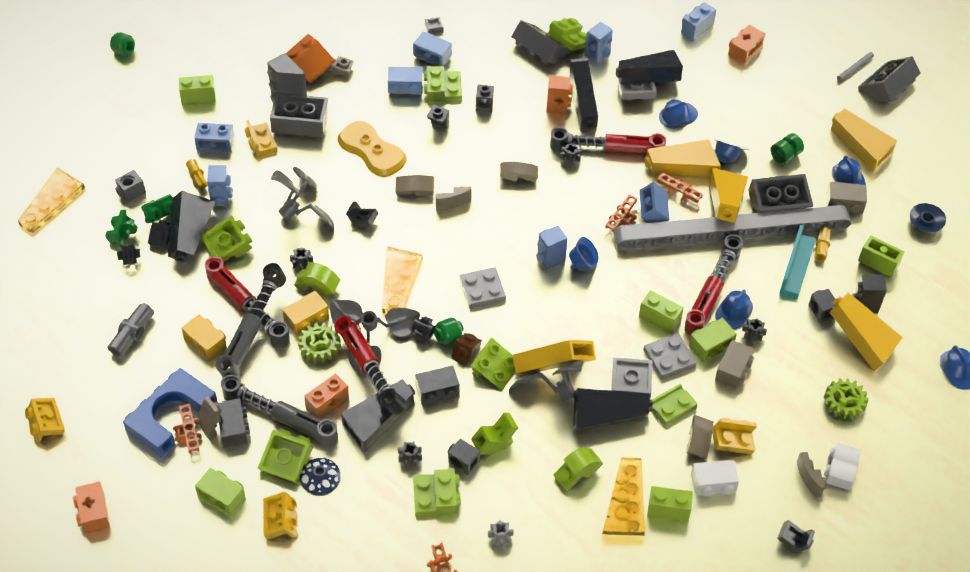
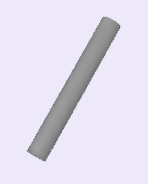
M868 52L836 77L839 82L844 80L872 59L874 53Z

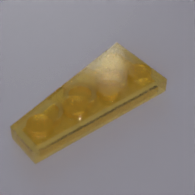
M57 167L17 220L18 224L33 234L85 188L84 183Z
M387 246L382 313L386 314L393 308H404L423 259L422 253Z
M621 457L602 535H645L642 458Z

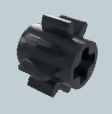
M567 144L565 147H561L560 160H564L565 165L574 166L577 162H581L582 150H578L577 145Z
M135 244L120 246L121 251H117V258L123 261V265L137 263V258H141L140 249H135Z
M303 247L294 249V255L289 256L292 267L300 271L306 269L309 262H314L311 250Z
M427 316L421 317V319L417 318L411 329L416 333L414 338L421 341L426 340V338L430 339L434 334L435 325L432 324L433 319Z
M758 318L747 319V323L742 328V331L745 332L744 338H747L752 343L758 340L761 342L763 336H766L767 329L764 328L765 322Z
M415 441L404 442L403 447L398 448V462H403L405 467H416L418 460H423L421 454L422 446L417 447Z

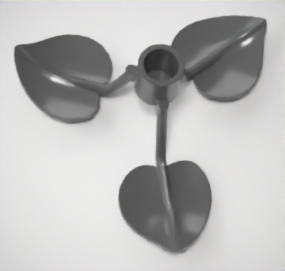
M294 166V173L304 181L302 187L298 189L293 181L282 171H274L271 180L277 181L291 190L284 205L278 210L279 214L289 221L295 214L299 215L307 209H312L329 225L333 232L335 230L334 221L326 211L312 204L299 209L300 204L296 201L307 184L316 189L318 187L316 181L303 170Z
M331 299L330 315L333 323L335 324L336 320L341 316L350 317L358 325L362 322L369 345L370 331H374L378 323L384 327H389L392 335L406 337L413 332L411 330L412 325L421 316L420 312L414 309L398 307L386 313L385 320L387 323H385L380 317L377 318L376 313L369 310L363 313L361 305L356 301ZM370 345L379 362H381L382 353L380 348L376 345ZM349 351L348 359L350 365L358 374L365 375Z
M584 360L572 362L552 373V376L562 373L563 379L556 382L557 387L543 373L538 371L520 377L510 386L508 391L510 393L516 385L533 378H542L553 389L554 393H559L562 402L574 398L575 390L570 380L569 372H580Z

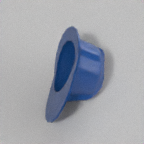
M674 99L666 103L659 112L658 118L664 126L675 128L696 120L698 110L690 103Z
M713 139L716 142L714 150L716 156L723 163L735 161L742 150H751Z
M847 155L832 167L831 172L836 182L866 185V181L861 173L860 164L856 160L848 158Z
M582 236L579 238L576 245L569 252L570 269L576 268L582 272L595 268L599 260L598 251L593 242L587 237Z
M734 290L727 294L716 310V321L723 318L732 329L739 328L745 323L753 310V303L748 294H746V290Z
M954 345L952 349L940 356L939 362L949 381L954 386L960 389H970V352Z

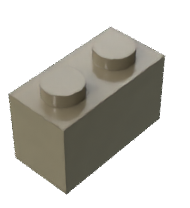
M829 182L826 192L827 206L843 205L846 207L847 212L864 213L867 204V185Z
M731 340L717 368L715 380L737 389L739 383H744L747 377V367H752L755 359L752 356L754 348Z

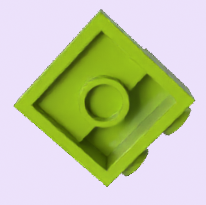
M563 17L559 21L554 19L549 24L547 35L570 50H579L585 48L587 33L582 32L583 25L577 19Z
M427 66V71H423L424 82H427V84H424V94H427L428 101H462L461 71H444V66Z
M233 215L202 235V239L211 256L219 257L223 262L232 256L239 258L253 248L251 245L253 239L248 232L245 233L243 231L246 229L244 223L240 219L236 220Z
M272 429L257 469L297 483L302 468L307 464L314 446L309 443L310 439L299 435L298 438L291 436V432L280 429L279 432Z
M454 468L433 470V474L413 475L415 516L457 514V505H461V493H456V487H460L459 474H455Z

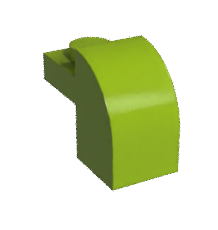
M309 262L306 269L301 270L297 274V279L293 285L298 290L312 287L320 296L334 294L341 278L329 267L317 262Z
M504 412L494 425L480 426L471 437V441L480 450V455L494 454L506 449L514 442L512 436L519 427L511 413Z
M582 447L568 454L563 459L565 463L553 476L564 490L569 491L583 476L590 478L604 463L592 448Z

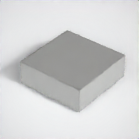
M440 16L424 19L427 33L444 32Z

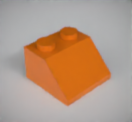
M309 33L285 53L305 73V79L310 84L336 62L322 44Z

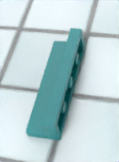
M804 225L799 227L779 294L798 299L816 238L802 234Z

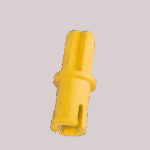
M189 159L186 162V167L190 171V177L195 181L200 190H204L207 187L204 171L199 167L196 159H193V161Z
M827 227L820 229L819 237L815 243L817 247L814 258L817 261H825L827 258L831 230Z

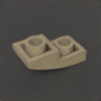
M338 55L337 59H335L336 62L323 73L348 75L354 60Z
M517 161L501 162L499 176L515 182L520 177L536 183L538 179V166Z
M404 175L396 177L395 193L397 196L415 193L417 196L434 194V176Z
M472 186L453 187L452 193H435L436 211L456 208L472 201Z
M208 396L204 399L200 408L199 426L208 439L211 440L217 436L215 428L217 427L216 424L221 422L219 413L222 411L216 401L212 402Z
M698 415L693 416L688 433L690 437L685 453L701 459H707L714 421Z
M800 452L796 462L800 476L811 493L816 498H821L823 491L826 489V479L822 477L820 469L814 470V463L809 458L808 452Z

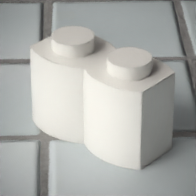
M838 442L835 448L831 447L828 455L831 463L826 464L823 474L827 476L826 483L851 490L861 449Z

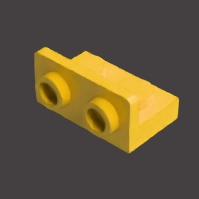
M246 120L244 132L246 138H250L248 141L251 151L254 150L257 157L278 152L268 123L265 122L251 126L250 121Z
M55 397L30 399L28 407L25 408V418L29 420L30 434L33 435L35 443H39L42 436L62 435L65 428Z
M729 418L719 419L712 427L715 450L753 454L756 448L752 432L757 428L756 422L732 420Z
M283 491L263 498V536L267 539L283 534H288L292 538L297 536V502L287 492Z

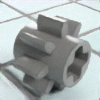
M499 519L495 524L490 523L487 537L492 538V545H500L502 548L506 543L511 544L510 536L514 535V529H509V521L504 522Z

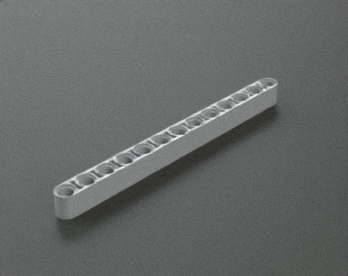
M836 205L737 215L735 223L717 219L716 217L622 225L616 227L613 232L616 246L619 250H634L724 241L728 235L733 234L738 235L741 239L792 235L798 233L800 225H804L802 234L820 232V229L823 227H827L831 231L843 230L851 225V220L846 207Z

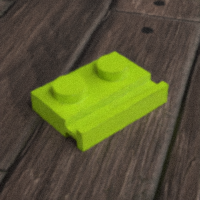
M681 383L651 399L653 401V412L664 426L693 411L698 406V403L689 392L683 389Z

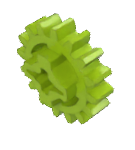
M315 323V327L312 328L308 325V331H301L302 336H298V348L301 350L302 356L306 355V360L314 358V363H316L318 359H321L322 363H324L325 358L332 360V354L338 355V350L341 349V337L333 330L332 325L327 328L325 323L321 326Z
M839 378L837 383L833 380L830 385H827L823 397L826 399L824 404L825 406H830L829 412H836V417L841 414L843 419H846L847 415L854 419L855 414L860 417L862 411L865 412L869 398H867L868 392L862 391L864 386H857L856 380L851 383L849 378L846 381Z

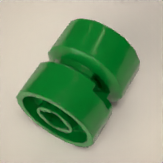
M789 133L771 145L770 153L777 163L784 165L801 154L805 146L797 134Z

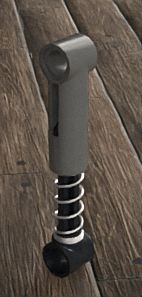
M268 263L263 268L262 274L264 278L262 286H260L261 291L256 294L257 299L252 302L253 307L249 309V314H244L224 356H221L216 361V369L223 378L227 375L240 376V366L262 324L260 317L262 313H265L264 309L266 305H269L268 301L272 298V293L286 283V275L277 263Z
M227 375L222 379L221 389L226 401L240 398V401H243L245 404L250 403L252 407H258L260 411H267V414H271L272 419L317 439L322 446L331 447L338 442V429L335 421L331 419L323 420L282 400L274 402L272 398L264 397V394L259 395L256 391H250L245 384L241 383L240 378L236 375Z

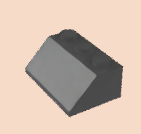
M520 19L511 35V38L516 40V45L522 48L525 46L528 48V53L533 56H540V61L547 65L549 63L556 65L572 52V50L547 35L548 32L522 19Z
M285 53L267 61L268 70L266 72L269 77L268 86L272 102H274L276 92L307 95L305 73Z
M913 56L889 60L858 86V89L877 102H892L899 93L906 90L909 84L916 81L921 72Z
M276 92L269 117L271 133L324 138L327 127L329 97Z
M806 174L752 179L748 188L751 205L759 213L811 208L814 206Z

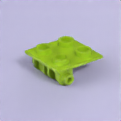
M490 337L470 365L472 366L473 376H484L500 390L504 388L515 372L513 354L492 337Z

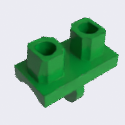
M167 194L140 206L144 213L146 224L171 214L172 194Z
M121 209L118 216H112L110 222L113 230H107L105 238L109 243L116 242L120 247L126 244L130 234L137 232L138 226L135 224V220L127 215L125 209Z

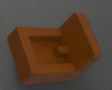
M464 333L456 339L451 357L469 364L472 354L481 347L482 340L474 334Z

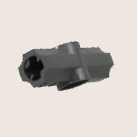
M144 302L139 304L128 319L124 318L120 322L118 333L107 346L108 351L118 358L123 357L134 341H139L143 336L144 327L155 314L154 309Z

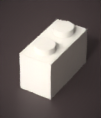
M734 460L693 464L691 478L696 496L737 492L740 481Z

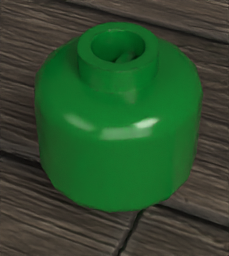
M116 32L110 39V49L119 55L128 56L135 49V39L127 33Z
M448 317L436 323L433 331L434 336L439 343L449 345L462 336L464 326L456 318Z

